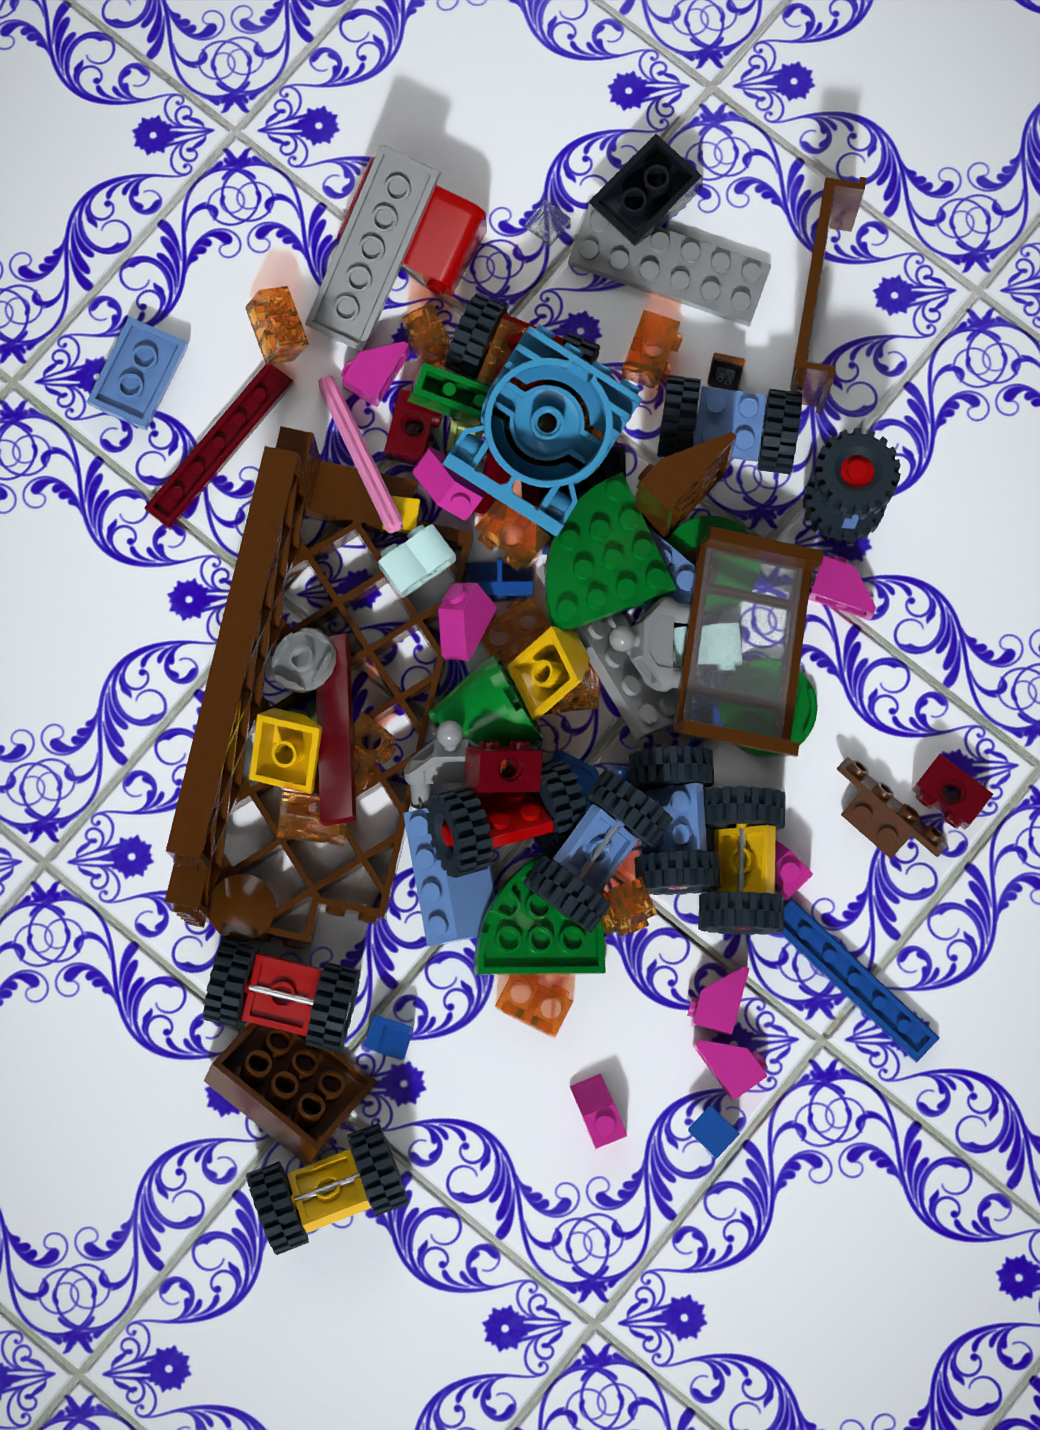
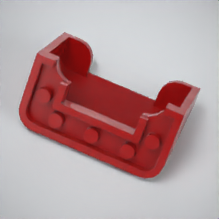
M375 157L370 159L337 235L338 242H340ZM436 185L402 265L422 274L424 281L427 283L426 288L429 291L440 296L444 293L452 297L487 233L485 211L473 202Z

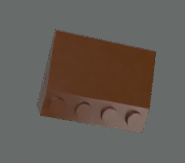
M733 432L664 457L655 466L650 463L638 476L637 479L640 482L636 487L638 492L635 495L637 498L635 507L641 511L646 524L664 540L675 531L727 474L737 437Z
M249 1023L211 1064L204 1082L306 1166L310 1165L330 1143L378 1081L343 1052L336 1053L308 1046L306 1044V1036Z

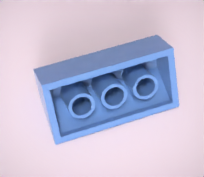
M427 808L403 813L427 946L444 945L477 938L487 909L497 894L492 865L488 866L489 868L472 874L457 878L449 877L447 870L444 871L441 867V860L438 861L435 856V847L432 848L431 845L432 836L428 833L427 828L430 825L426 820V813H429Z

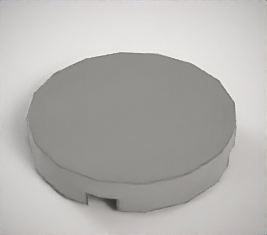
M308 627L300 629L301 631L295 634L291 632L285 636L277 645L272 657L275 679L287 690L300 694L313 691L323 685L332 674L336 664V649L332 641L318 629Z

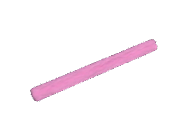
M331 375L321 377L318 380V388L386 531L389 533L400 531L403 528V520L335 378Z

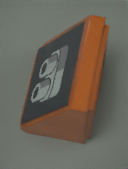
M713 353L707 384L713 387L738 391L745 364L744 358Z

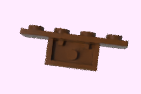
M847 757L836 768L861 791L841 813V816L890 859L911 836L936 857H939L946 849L948 844L944 841L943 834L935 827H928L919 819V814L913 807L898 801L893 796L894 793L889 786L874 780L868 774V769L861 762Z

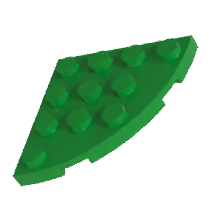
M623 472L604 480L585 493L578 500L558 536H554L551 541L544 569L546 592L544 598L550 625L558 627L560 630L576 629L657 600L663 596L671 595L676 590L642 513L635 507L636 500Z
M560 849L546 851L527 862L497 892L487 909L477 937L474 955V975H585L606 973L603 918L593 932L590 933L549 905L522 883L542 855L554 861L553 858Z

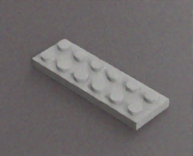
M380 145L304 325L360 352L366 350L441 176V171L386 145Z
M590 204L568 260L569 266L750 327L771 269V264L661 227L634 246Z
M543 564L536 570V573L545 586V564ZM620 612L571 631L578 633L590 657V664L637 741L674 726L677 702L669 691H656L647 684L630 660L631 649L619 652L610 645V632L615 627L624 625L631 628L627 618Z

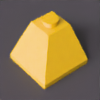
M551 626L507 665L532 720L537 721L583 680L590 657L577 632L560 630L558 627Z
M272 708L257 714L249 780L312 794L314 791L322 727L304 714Z

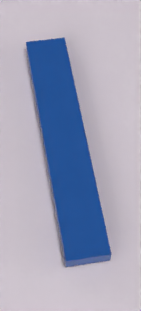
M791 898L784 905V926L782 933L779 934L903 1052L917 1063L940 1037L794 899Z

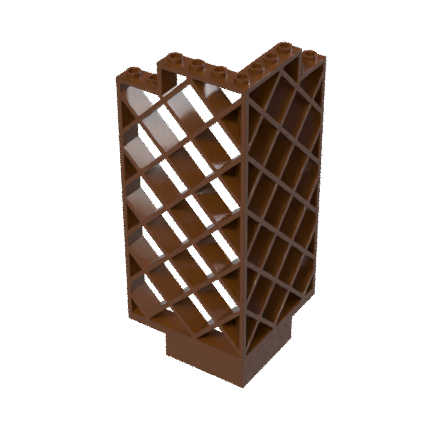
M281 426L276 447H264L166 847V852L173 859L174 864L165 902L172 908V912L177 913L176 916L181 917V920L185 921V924L204 928L205 922L211 923L209 919L210 911L207 909V905L215 886L220 881L231 875L244 874L279 851L284 850L308 889L276 908L271 925L312 899L305 932L301 934L269 926L264 935L255 938V940L270 942L271 937L284 939V946L296 949H303V944L312 946L321 907L326 908V914L344 917L345 912L357 914L358 921L369 924H377L378 919L386 921L406 836L403 813L412 810L410 785L408 784L402 805L389 782L404 774V768L408 761L427 745L432 723L428 711L436 705L446 662L441 655V643L439 646L426 626L439 618L438 609L442 601L423 613L418 614L408 597L401 598L380 570L378 561L382 557L364 530L408 539L407 535L409 533H389L383 530V523L357 468L321 461L314 433ZM380 473L391 496L417 499L419 490L417 481ZM303 517L347 526L308 550L301 539ZM418 521L417 527L420 525L427 527L432 523ZM433 524L450 548L462 551L458 568L453 563L446 569L455 581L454 583H464L473 544V532ZM358 537L380 570V573L338 597L318 566L317 561ZM310 567L332 602L289 628L282 617L286 580ZM389 584L411 620L369 645L347 611V608L384 585ZM340 614L362 648V651L351 657V672L370 661L393 696V699L353 723L354 744L375 775V778L356 789V803L382 787L399 813L400 821L397 833L365 853L362 852L345 823L337 824L357 858L313 885L289 845L322 825L320 823V812L282 836L259 799V796L275 786L262 782L251 786L243 772L247 740L251 734L255 733L257 714L272 708L290 711L316 695V689L301 694L294 692L271 707L263 695L268 657L274 654L277 645L291 632L295 634L300 632V629L307 627L315 629ZM419 631L437 659L434 673L400 693L377 656ZM429 691L421 725L408 706V703ZM398 709H401L419 737L416 751L382 773L358 734ZM315 777L314 789L319 796V782ZM253 801L277 839L240 863L232 866L224 853L227 823L232 813ZM393 848L384 886L370 862ZM364 867L382 895L379 909L321 897L320 894Z

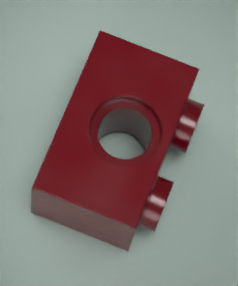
M400 389L384 448L385 457L389 460L416 465L429 446L435 448L436 440L431 439L433 428L440 427L443 414L408 402L410 391ZM413 423H419L424 427L422 432L415 435L408 433L406 429Z
M479 741V747H466L464 787H469L470 790L478 793L540 792L542 751L531 748L528 741H510L509 746H499V742ZM506 759V768L503 772H500V765Z
M942 754L935 758L912 788L916 793L915 798L922 805L929 809L934 806L944 814L942 819L955 829L961 827L964 830L971 825L994 795ZM944 787H952L957 791V802H949L943 797L942 790Z

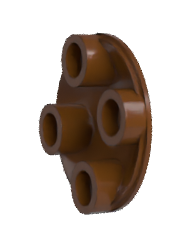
M235 874L220 881L215 886L208 903L209 919L216 931L224 937L239 941H249L264 935L274 919L276 909L275 898L269 886L258 877L249 874Z

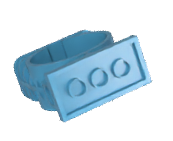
M538 324L535 329L530 326L527 328L490 387L483 402L480 426L464 429L442 464L557 537L564 526L563 524L578 502L574 485L587 478L600 466L643 399L638 396L641 391L640 388L625 379L621 380L620 383L609 377L613 372L598 361L590 365L581 359L584 354L581 350L568 342L562 347L553 341L555 337L553 332ZM515 377L525 384L537 380H555L567 384L582 397L588 409L590 425L602 433L601 438L598 439L584 430L585 422L582 408L576 398L568 391L557 386L542 385L525 392L509 382V380ZM493 406L510 416L509 427L513 441L526 455L538 460L551 461L569 454L585 465L578 469L566 461L555 466H538L523 460L510 447L504 432V421L492 414ZM544 413L552 414L556 419V427L552 432H542L538 427L537 421ZM484 430L485 440L483 442L470 433ZM488 448L496 462L510 474V477L504 483L499 484L479 470L475 471ZM516 479L529 485L548 488L536 508L513 493L512 485ZM568 485L570 497L559 491V487Z

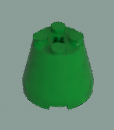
M492 655L482 660L433 709L428 711L436 728L442 722L455 721L462 728V739L469 738L477 745H479V741L499 742V746H509L510 741L530 742V747H534L541 740L545 739L537 721L532 720L514 680L497 655Z

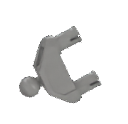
M666 596L661 597L652 604L631 628L624 625L617 626L610 632L609 636L610 645L613 649L619 652L631 649L630 660L643 679L653 689L667 692L672 688H679L681 669L674 668L673 666L674 623L688 624L690 605L676 603L672 597ZM696 670L695 678H701L699 670ZM695 680L694 684L700 685L701 681Z
M455 721L442 722L436 731L437 739H434L418 751L404 768V778L410 785L411 806L415 809H419L420 798H422V808L427 807L429 797L431 796L430 784L464 783L466 747H479V745L469 738L462 739V728ZM478 793V796L490 793Z

